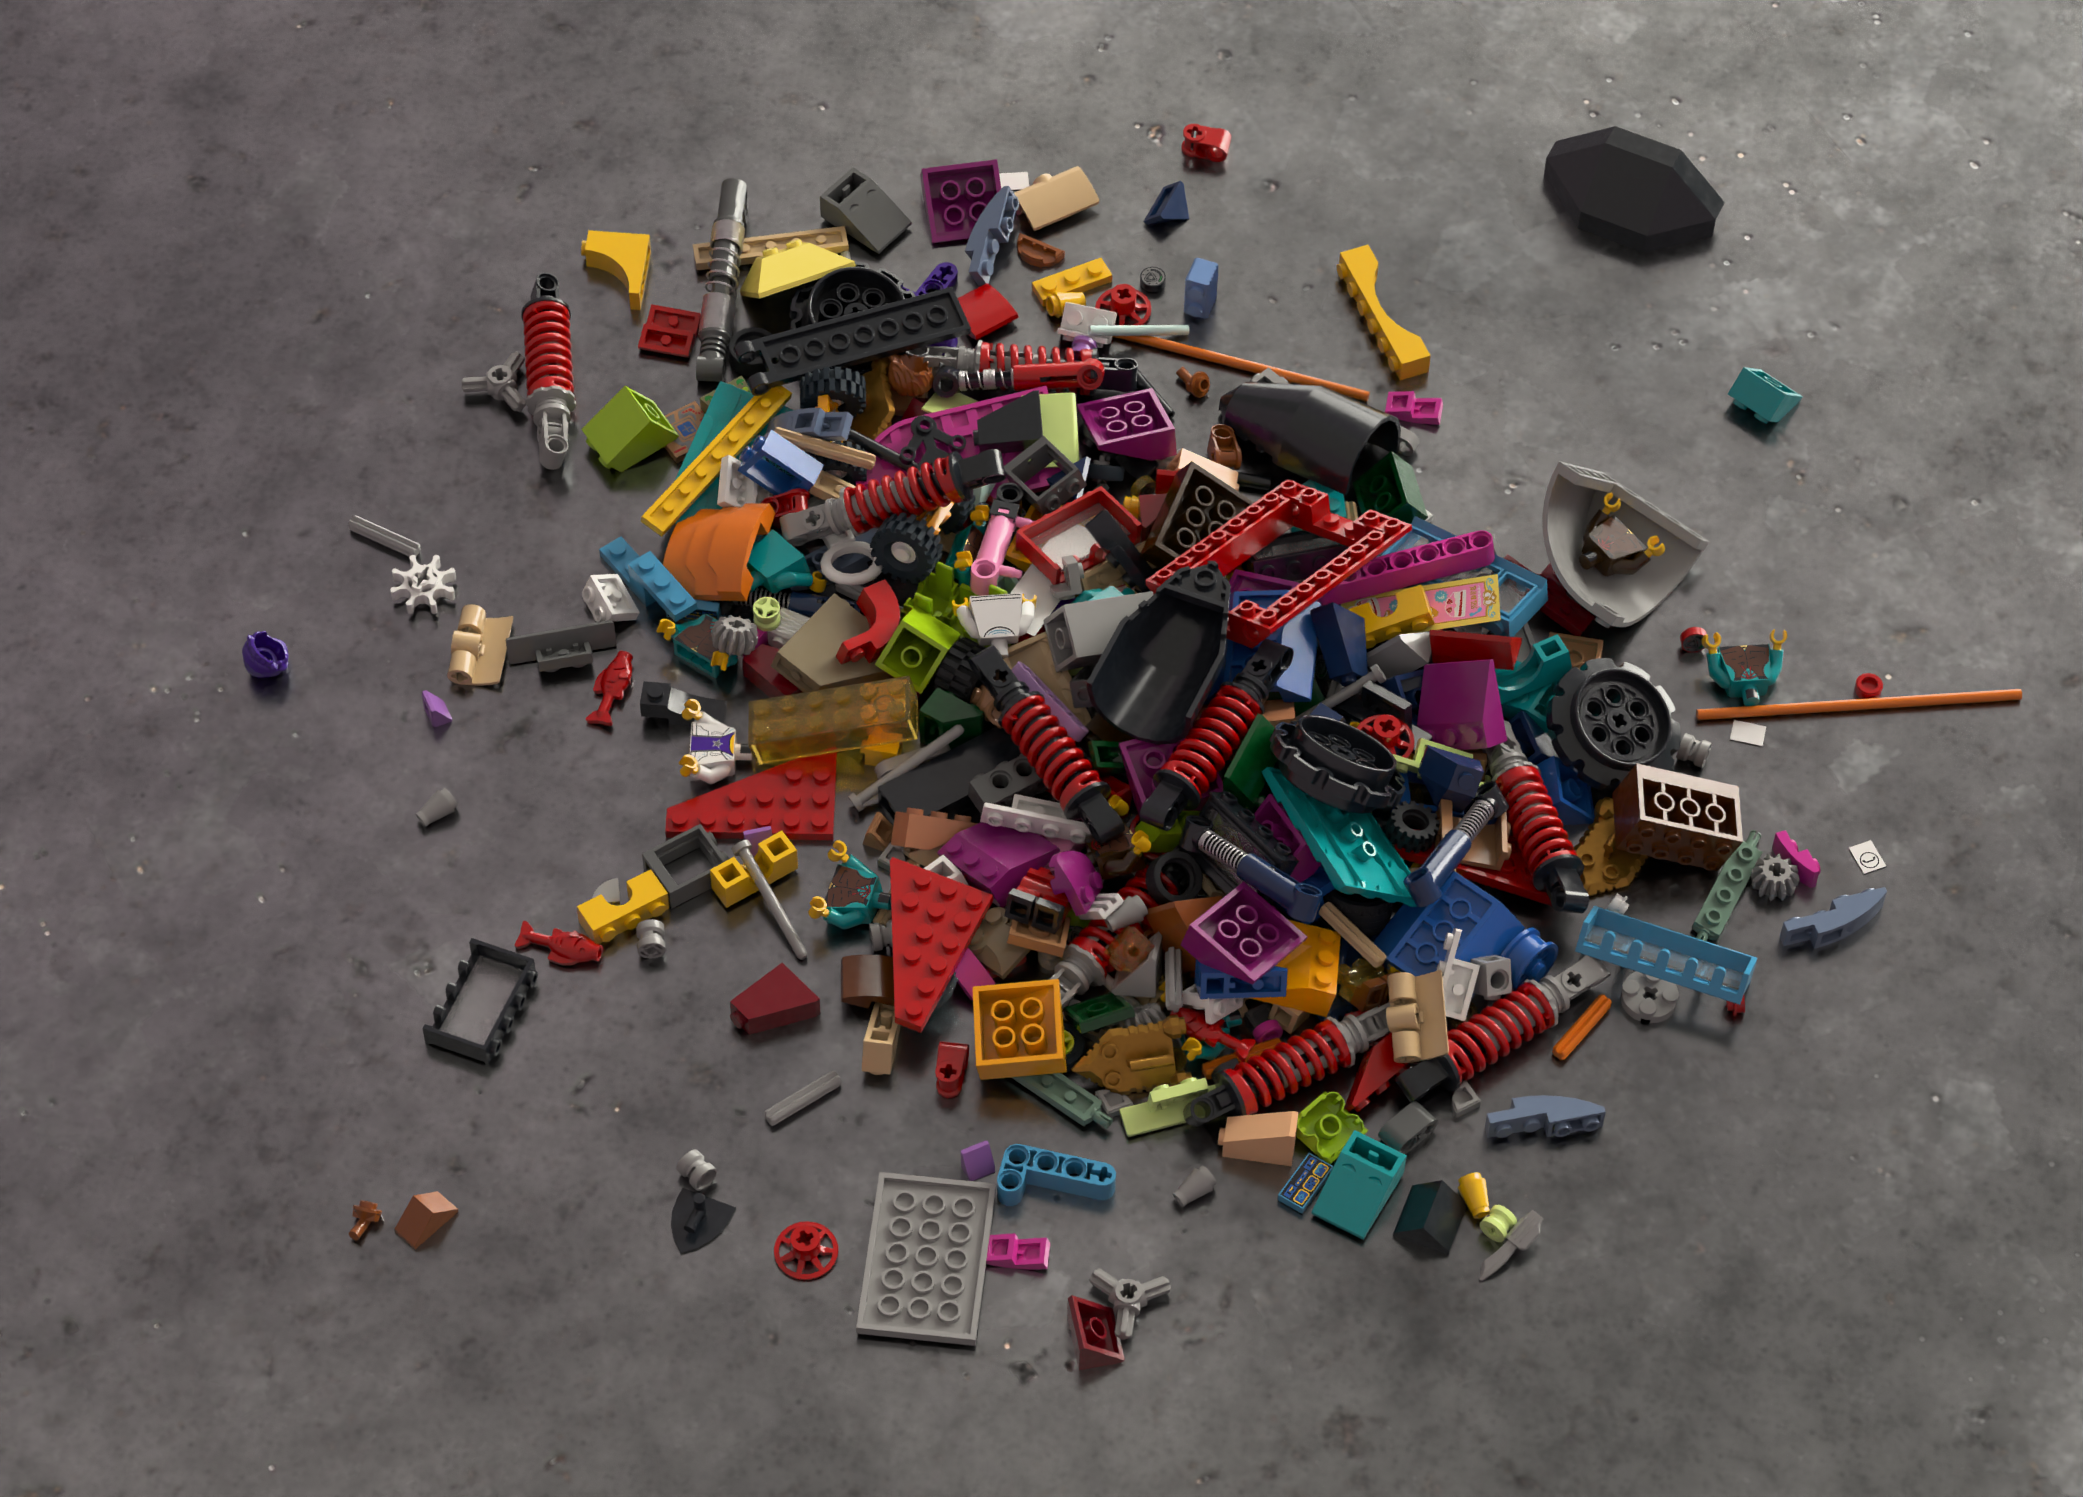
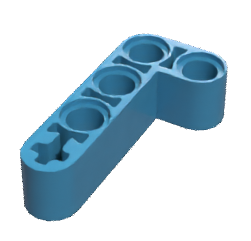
M1013 1144L1005 1150L997 1176V1198L1003 1205H1017L1023 1198L1026 1184L1097 1200H1107L1115 1193L1116 1171L1110 1164L1022 1144ZM1014 1161H1020V1162H1022V1163H1021V1164H1014V1163H1012V1162H1014ZM1048 1167L1050 1170L1045 1171L1041 1170V1168ZM1074 1173V1174H1078L1079 1176H1077V1177H1072V1176H1069V1174ZM1006 1186H1014L1015 1188H1014V1189H1007V1188H1005V1187H1006Z

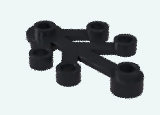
M921 415L916 417L911 423L910 429L913 437L908 446L901 449L899 460L904 465H911L915 460L916 451L923 441L926 452L919 462L917 469L919 471L924 462H928L933 467L934 461L937 458H945L949 455V453L937 448L934 440L949 446L952 452L957 451L958 453L964 451L966 440L961 435L952 437L937 429L934 419ZM920 425H925L929 429H922ZM953 442H960L962 446L957 447ZM908 453L912 458H905L903 454Z

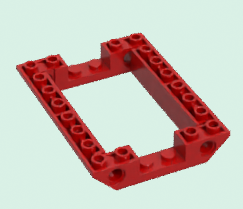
M1287 479L1145 581L1150 591H1153L1154 595L1156 589L1178 569L1187 566L1190 569L1207 565V561L1210 560L1217 562L1218 568L1224 577L1293 526L1348 546L1347 550L1279 598L1267 609L1259 607V604L1245 600L1229 611L1226 638L1253 649L1394 545L1412 530V525L1373 510H1368L1355 521L1330 512L1328 494Z

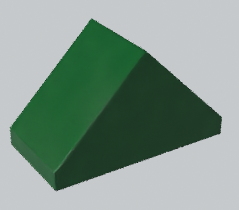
M1088 742L1093 769L1099 773L1100 778L1126 772L1119 749V743L1121 742Z

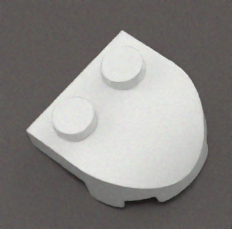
M730 455L721 459L717 505L721 507H742L745 503H761L763 499L772 497L773 494L737 471L741 461Z

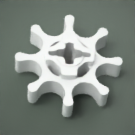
M411 555L409 559L412 569L406 572L396 568L392 570L393 581L402 583L399 587H392L390 589L392 600L396 601L403 597L409 598L406 602L408 614H413L415 607L419 604L429 605L431 613L436 614L438 611L435 600L440 597L448 598L451 601L455 599L454 588L445 586L448 582L456 581L455 569L450 568L447 571H438L441 567L438 555H434L432 562L428 565L418 564L416 556Z

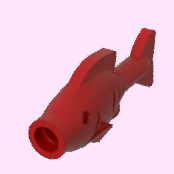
M619 651L608 667L598 675L593 691L595 694H603V698L598 710L586 717L588 724L613 725L609 714L613 700H622L624 690L631 685L633 656L630 653Z
M523 921L520 935L515 943L516 949L527 947L531 943L546 946L551 950L548 960L564 966L592 960L598 962L603 953L602 945L596 944L592 939L577 931L563 932L560 929L554 928L552 936L534 932L527 921Z
M1181 1007L1179 1012L1174 1013L1172 1010L1170 1016L1178 1015V1017H1184L1186 1035L1189 1038L1205 1041L1212 1047H1215L1216 1043L1219 1042L1235 1050V1054L1241 1062H1245L1248 1053L1256 1044L1254 1039L1239 1040L1223 1032L1221 1029L1224 1024L1223 1019L1214 1024H1207L1205 1011Z

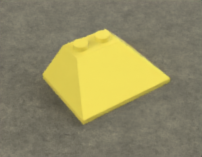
M801 239L786 243L787 248L778 251L777 247L762 251L763 256L755 259L740 289L741 296L760 299L820 279L834 270L855 267V261L814 244L802 243Z

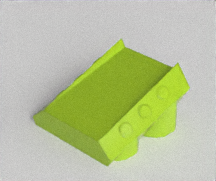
M1325 1091L1298 1114L1296 1137L1320 1159L1331 1164L1339 1157L1340 1152L1354 1130L1362 1134H1366L1369 1130L1364 1127V1123L1358 1115L1350 1114L1344 1108L1345 1102L1339 1093H1327Z

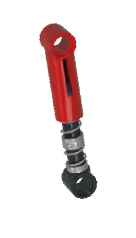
M1095 358L1085 359L1080 362L1014 365L1013 369L1011 368L1009 371L984 369L983 372L976 370V372L967 373V370L961 371L953 366H943L935 374L932 386L937 395L945 398L961 393V391H967L968 388L973 391L975 388L989 390L1003 386L1006 389L1012 386L1015 388V391H1026L1046 386L1047 389L1084 388L1086 390H1094L1101 385L1105 369L1101 361ZM1093 369L1098 377L1089 379L1084 375V371ZM942 377H949L954 384L949 387L944 386L940 379Z

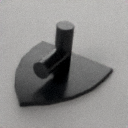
M682 1188L676 1199L671 1217L673 1239L680 1254L697 1250L713 1241L730 1222L736 1207L704 1196L702 1193Z

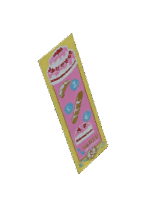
M1498 574L1423 585L1422 587L1427 595L1435 624L1428 626L1423 631H1413L1410 633L1501 620ZM1409 588L1397 589L1341 604V606L1350 609L1369 602L1377 616L1386 617L1391 615L1397 608L1395 593Z

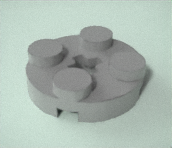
M1636 971L1630 974L1622 985L1621 1004L1626 1013L1638 1021H1641L1642 1018L1650 1020V1023H1659L1672 1016L1676 1009L1679 991L1674 983ZM1645 992L1654 993L1655 1000H1652L1650 997L1645 999Z

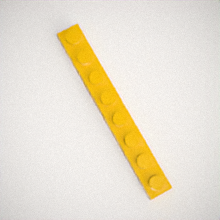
M781 385L771 388L763 395L754 396L642 515L641 522L662 537L720 475L721 459L727 455L736 458L791 399L792 393Z

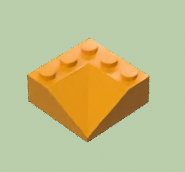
M1289 920L1307 936V939L1275 965L1287 968L1286 997L1251 999L1327 1017L1336 996L1341 935L1337 931Z
M1059 979L973 987L976 1068L980 1080L1067 1072Z

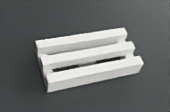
M1118 893L1098 894L1088 912L1080 915L1079 918L1081 920L1106 919L1123 904L1124 900Z

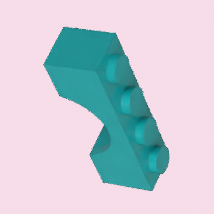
M1558 634L1533 644L1528 657L1519 666L1515 667L1514 670L1496 673L1501 704L1560 680L1572 669L1569 651Z

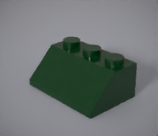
M1392 451L1353 482L1362 515L1368 510H1373L1408 524L1412 523L1414 516L1423 520L1428 518L1413 467Z
M1257 714L1224 775L1223 791H1228L1235 795L1238 799L1237 802L1243 808L1253 813L1256 812L1267 798L1268 790H1271L1262 771L1267 767L1279 769V760L1271 751V742L1269 741L1275 728L1261 714Z

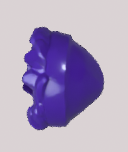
M266 631L255 632L253 635L247 636V641L242 648L245 669L249 674L258 678L277 676L287 669L289 655L287 646L283 641L267 635Z

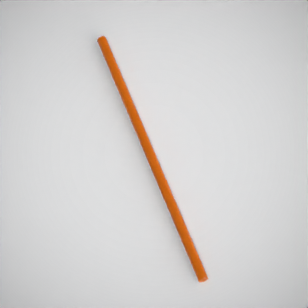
M1112 336L1253 373H1261L1269 367L1288 382L1300 385L1324 386L1350 398L1366 402L1370 395L1369 391L1154 336Z
M2021 689L1696 709V719L1710 720L2021 700L2022 691Z

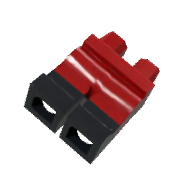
M1040 867L1038 870L1030 868L1027 871V876H1024L1021 880L1020 885L1016 889L1012 888L1008 893L1004 917L1027 925L1032 920V927L1056 934L1072 907L1065 892L1054 895L1050 881L1055 876H1053L1049 869ZM1024 909L1027 912L1026 914L1017 913L1015 910ZM1049 918L1053 920V923H1045L1041 919Z

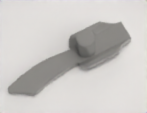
M1532 1210L1517 1222L1506 1236L1508 1241L1481 1263L1480 1281L1485 1280L1500 1269L1517 1248L1522 1251L1529 1248L1540 1234V1226L1544 1219Z

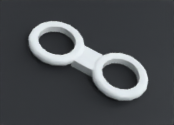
M816 496L811 497L808 500V508L824 504L825 500ZM850 529L841 535L834 533L819 538L824 541L828 548L823 554L820 566L822 573L830 581L839 585H861L874 580L882 572L883 567L881 565L876 566L874 563L877 557H871L870 552L873 548H870L869 543L855 541V537ZM849 553L864 554L873 560L872 565L860 573H842L832 566L834 560Z

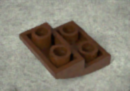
M851 955L842 957L841 1002L868 1008L872 1001L894 1006L893 957L883 955Z

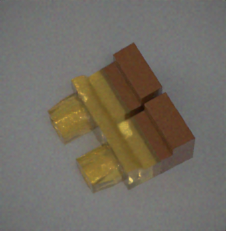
M1364 958L1357 959L1353 963L1352 968L1346 964L1338 965L1337 983L1341 985L1339 995L1361 1012L1379 1007V1005L1383 1006L1389 1003L1387 976L1390 974L1384 972L1383 964L1378 968H1374Z

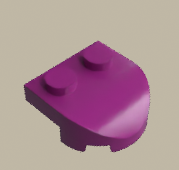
M1064 851L1054 854L1049 862V867L1054 868L1055 878L1050 881L1054 895L1065 892L1075 915L1086 914L1103 888L1100 874L1095 871L1090 859L1081 852Z

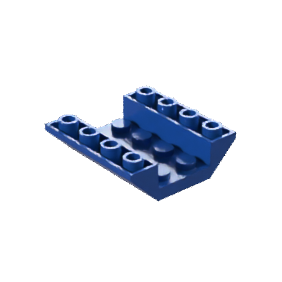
M1289 590L1234 591L1230 595L1229 611L1245 600L1259 604V607L1267 609V607L1288 593ZM1316 601L1266 638L1291 647L1294 651L1291 665L1281 675L1274 688L1270 690V692H1280L1284 702H1311L1318 637L1311 617V609L1322 606L1320 602ZM1226 638L1224 663L1220 675L1204 704H1209L1211 699L1216 697V693L1220 689L1219 686L1223 682H1233L1234 677L1243 671L1248 661L1257 652L1261 643L1252 649Z
M1453 871L1440 888L1442 895L1437 901L1420 908L1411 907L1403 903L1373 943L1387 957L1381 966L1387 970L1393 966L1400 972L1420 976L1436 971L1439 961L1445 960L1447 950L1443 949L1447 933H1452L1453 928L1462 930L1455 959L1471 963L1472 958L1490 955L1500 956L1507 945L1519 933L1525 930V927L1499 900Z

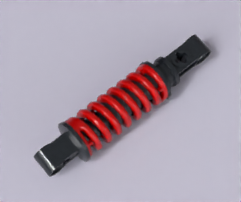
M1269 639L1263 640L1257 652L1248 661L1243 671L1234 677L1233 682L1226 681L1219 686L1220 689L1217 691L1216 697L1211 699L1208 707L1201 713L1200 719L1195 721L1187 737L1178 744L1176 751L1172 752L1168 758V762L1164 763L1161 769L1154 774L1153 784L1156 789L1143 803L1140 810V821L1164 831H1169L1184 809L1193 810L1198 807L1201 802V794L1207 792L1209 783L1215 781L1217 772L1222 771L1225 767V761L1231 759L1233 756L1232 751L1239 748L1240 740L1245 738L1257 714H1264L1265 708L1263 703L1268 699L1270 690L1274 688L1281 675L1291 665L1294 655L1293 648Z
M994 645L968 658L973 673L981 680L994 698V707L997 711L1001 712L998 724L1000 727H1003L1006 733L1011 735L1014 744L1019 746L1020 752L1027 757L1030 766L1035 768L1038 777L1043 779L1046 788L1051 790L1054 799L1060 801V806L1066 818L1074 821L1082 819L1099 845L1124 832L1125 826L1122 819L1107 802L1111 794V787L1107 782L1100 780L1097 771L1091 770V762L1083 759V751L1075 748V740L1067 737V729L1059 726L1060 721L1057 716L1051 715V708L1045 704V697L1039 691L1029 692L1027 684L1017 679Z

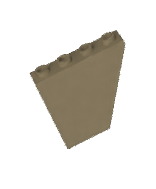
M835 593L777 652L771 664L772 668L813 700L896 680L895 677L875 665L877 660L869 664L867 659L863 657L856 662L849 661L842 665L840 664L836 654L842 642L868 631L869 624L865 616Z

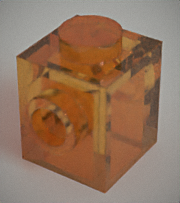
M1126 926L1104 952L1110 957L1108 962L1119 972H1122V970L1133 972L1155 946L1135 927Z

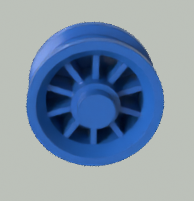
M1533 927L1519 933L1500 955L1511 959L1513 991H1516L1518 986L1527 979H1533L1539 983L1541 978L1546 976L1552 968L1558 955V946L1553 942H1545L1541 939L1540 932Z

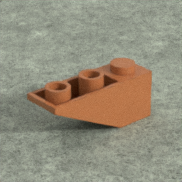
M907 807L906 813L895 812L891 845L931 850L947 843L956 833L978 823H971L972 817L955 815L954 820L947 819L948 813L931 811L930 816H924V810Z

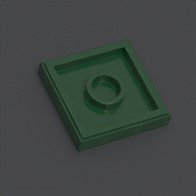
M1112 992L1064 1007L1063 1009L1065 1018L1081 1034L1136 1017L1133 1006L1122 996L1114 995Z

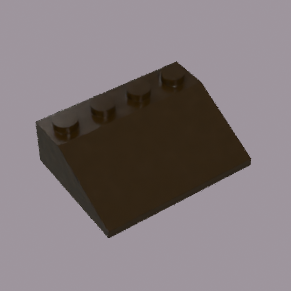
M1191 461L1176 473L1140 553V557L1161 570L1175 558L1182 555L1255 502Z

